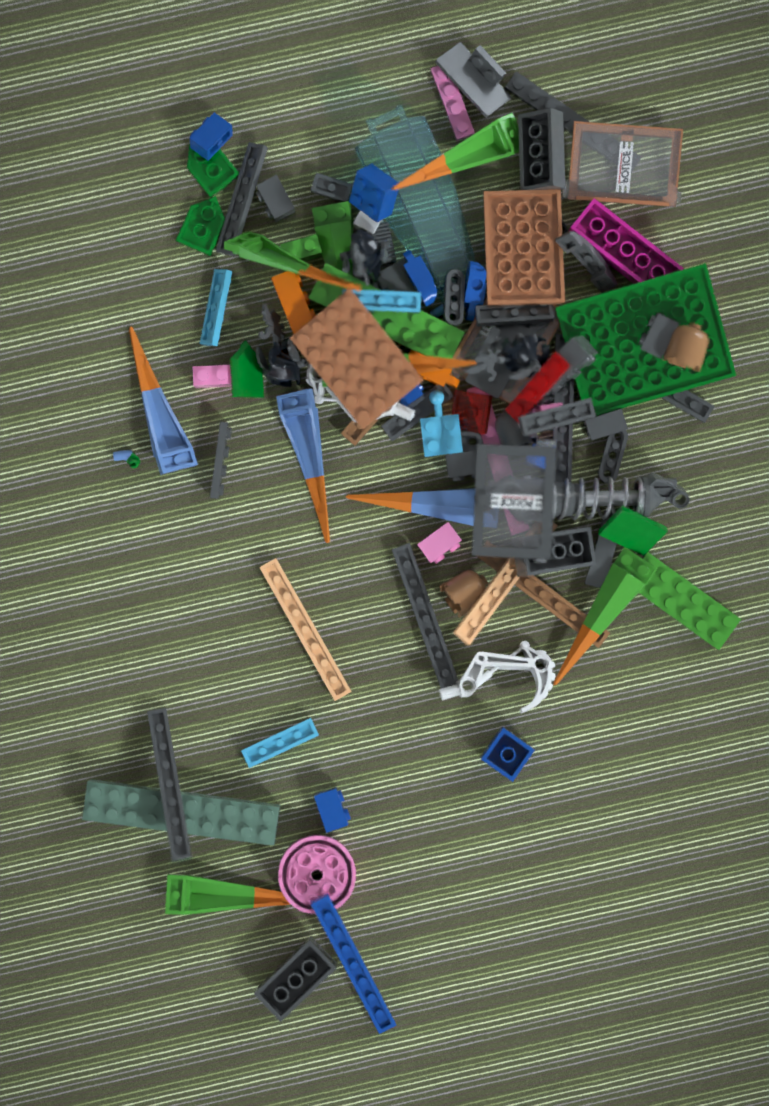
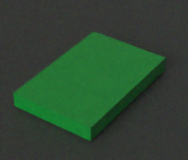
M621 506L598 530L600 536L643 556L668 532L666 526L624 506Z

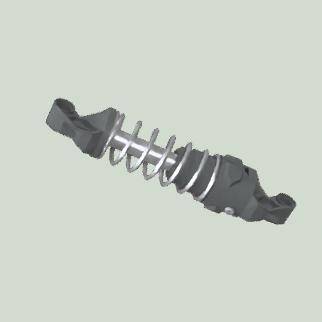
M655 473L638 477L634 483V490H628V480L626 477L623 478L622 490H613V479L610 477L608 479V491H599L597 478L593 481V491H585L582 478L579 479V483L573 484L566 478L564 482H555L553 519L556 517L558 520H561L564 517L570 516L576 520L583 512L584 516L590 520L594 516L596 509L602 519H606L610 511L613 514L616 512L614 506H624L628 509L629 506H634L635 512L648 518L652 511L665 500L681 509L689 504L690 498L684 488L677 484L676 478H664ZM509 475L500 481H488V486L485 487V494L491 495L490 506H484V512L492 510L491 505L498 504V502H491V499H498V497H492V494L544 497V478L524 476V479H517ZM678 495H683L680 499H675ZM536 499V501H542V504H535V506L542 507V510L507 509L517 521H524L525 524L532 523V521L542 522L543 499ZM586 506H593L590 516L586 512ZM600 506H608L604 516L601 513Z

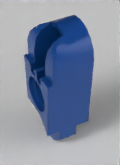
M408 250L402 253L406 264L403 266L416 292H421V301L427 307L437 299L434 279L421 256L415 258L411 251Z
M469 261L466 270L464 307H466L465 320L474 321L475 306L483 305L486 292V270L479 262Z

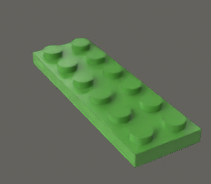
M647 552L643 559L658 569L639 594L715 649L720 650L741 619Z

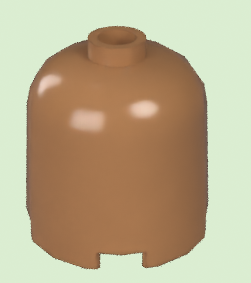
M689 323V326L682 325L677 327L673 332L663 360L685 369L687 366L693 368V371L700 372L709 342L707 334L700 330L701 326Z
M466 570L444 582L439 588L441 592L445 591L447 595L445 601L454 614L458 612V617L461 618L468 613L486 589L488 582L483 575L479 576L472 570Z

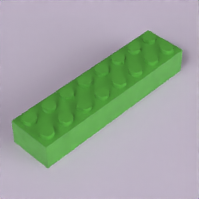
M325 263L322 269L326 273L361 286V290L381 291L371 285L366 286L365 282ZM317 280L309 298L328 307L342 295L343 289L349 288ZM368 310L392 340L425 356L452 359L465 333L421 310L420 312Z

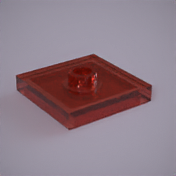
M455 390L452 415H459L460 430L487 434L492 396Z

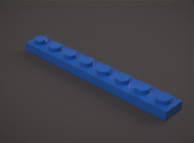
M326 893L310 901L378 1033L381 1034L396 1026L391 1012L329 894Z

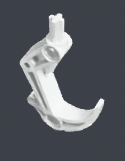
M309 363L307 366L306 382L313 387L315 403L322 404L324 401L337 402L348 416L357 423L329 387L322 386V378H317L316 370ZM327 390L333 398L324 397L325 391ZM398 401L377 419L396 414L411 421L415 415V410L400 404Z
M522 641L519 644V648L510 655L478 652L461 679L456 681V685L439 689V695L442 700L456 696L461 698L469 697L480 685L491 678L492 673L498 669L531 671L536 683V693L532 702L520 709V713H524L537 706L547 697L548 691H551L553 687L551 682L555 681L556 676L555 673H552L555 663L552 662L546 651L532 649L527 641ZM521 651L525 657H517L515 655ZM535 662L543 663L544 669L536 668ZM469 683L472 690L465 691L462 684Z

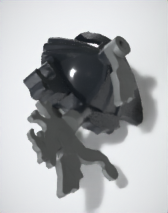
M359 229L356 233L351 234L352 242L350 249L340 253V258L343 261L342 269L345 273L350 271L349 259H352L356 266L355 273L358 276L362 274L366 286H369L367 274L373 282L378 280L381 263L388 260L386 249L390 248V243L388 239L378 242L370 234Z
M262 304L261 313L263 320L269 327H266L265 333L260 331L258 334L261 339H267L272 334L274 346L269 349V365L261 348L257 347V363L263 369V374L270 384L291 387L292 380H296V384L300 385V368L306 367L308 362L305 358L302 359L298 355V350L290 338L284 339L286 333L281 331V329L285 328L284 323L279 325L281 316L274 309L269 312L267 305Z
M518 333L513 342L506 337L501 342L502 346L499 348L497 346L494 352H492V347L487 348V351H489L487 354L483 353V350L479 351L472 358V361L477 363L465 368L464 372L472 375L486 369L488 373L492 374L488 377V381L492 382L497 373L493 369L494 364L505 363L506 369L514 372L509 374L510 379L530 378L546 363L550 346L542 344V355H537L538 343L546 341V339L539 336L536 337V335L524 337L522 333ZM498 353H502V354L509 353V355H497V354H498Z

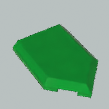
M189 143L187 169L210 198L238 178V170L221 149L207 161L192 150Z
M216 196L190 206L176 242L208 256L212 255L225 222Z
M246 340L230 358L232 397L264 398L263 369L257 363V353Z

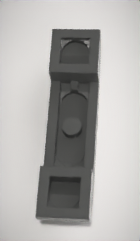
M569 231L555 239L566 254L572 252L592 275L590 281L601 293L617 286L616 279L600 253L585 238L573 231Z
M612 512L609 513L606 519L601 520L600 528L612 517ZM598 534L594 549L596 565L589 566L584 584L601 588L609 572L617 543Z

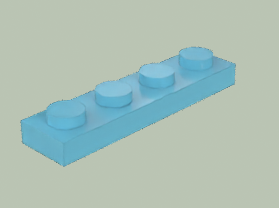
M214 269L200 344L218 346L231 283L232 271Z
M352 290L368 310L420 312L421 292L361 290L360 292Z
M309 718L241 750L248 767L251 768L319 736V733L312 718Z

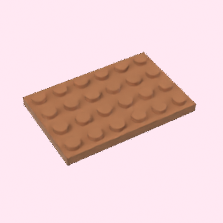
M561 189L484 191L487 305L565 304L563 249L555 241L557 237L562 235Z
M352 289L344 292L290 337L292 342L362 429H365L424 381Z

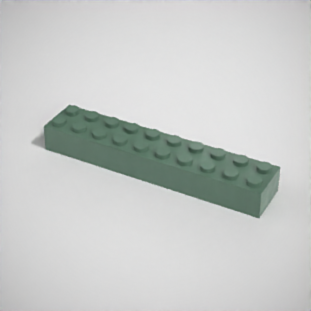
M94 779L87 781L82 820L167 831L160 788ZM181 791L188 834L275 845L280 804Z

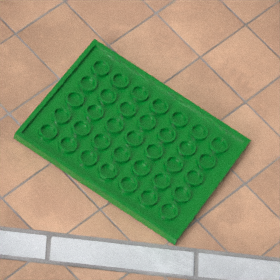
M706 263L555 307L565 344L573 337L584 336L598 352L595 356L596 360L588 367H583L581 369L582 373L575 378L581 400L592 399L596 416L737 376ZM659 313L679 323L678 327L682 325L689 326V323L701 326L700 330L707 334L709 342L700 372L693 371V368L687 366L685 369L668 363V361H664L663 357L660 359L640 349L641 344L638 342L643 333L647 334L650 328L647 324L652 315L656 316Z

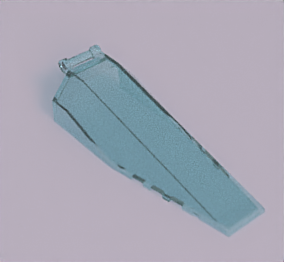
M401 104L396 106V109L379 117L365 120L371 135L355 147V154L362 168L372 163L399 183L441 156L425 116L407 118ZM397 116L401 119V121L380 131H377L375 128ZM450 174L400 188L392 215L385 218L406 250H410L415 258L421 256L434 279L437 296L442 303L444 301V279L446 274L453 269H457L466 276L469 261L476 262L457 191ZM451 278V281L453 283H456V280L454 278ZM450 297L451 301L455 302V298Z

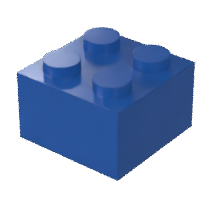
M371 163L356 172L349 203L375 222H379L392 215L399 189H391L399 182Z
M501 727L480 759L513 782L535 750L510 731Z

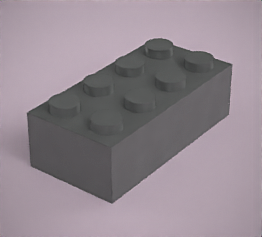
M548 108L519 114L520 190L565 189L563 112Z
M584 336L573 337L558 351L571 366L536 406L549 404L554 399L553 395L556 392L560 393L568 386L567 382L569 380L577 378L582 373L581 369L583 367H588L596 360L595 356L598 352ZM535 372L517 390L521 392L523 388L529 383V381L536 375L537 372Z
M591 527L552 532L551 559L515 558L517 577L596 565ZM542 534L513 538V548L541 549Z
M310 936L255 989L254 995L281 1022L337 968V963Z

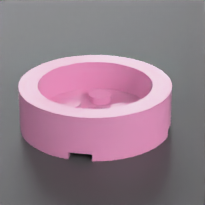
M325 835L305 836L292 843L283 854L278 871L279 885L286 900L302 912L316 914L310 901L326 893L329 894L335 908L338 909L347 901L354 889L356 880L355 864L349 851L336 839ZM319 869L322 871L323 876L320 880L312 878L313 870Z

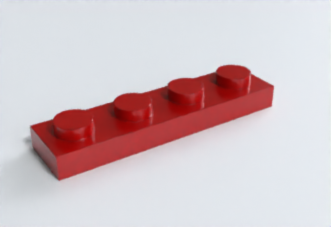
M555 352L505 411L519 423L518 417L528 415L571 365L558 352Z

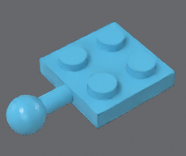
M433 390L429 395V400L434 404L435 417L420 419L424 456L461 453L463 448L459 415L443 416L441 403L444 401V393L441 390Z

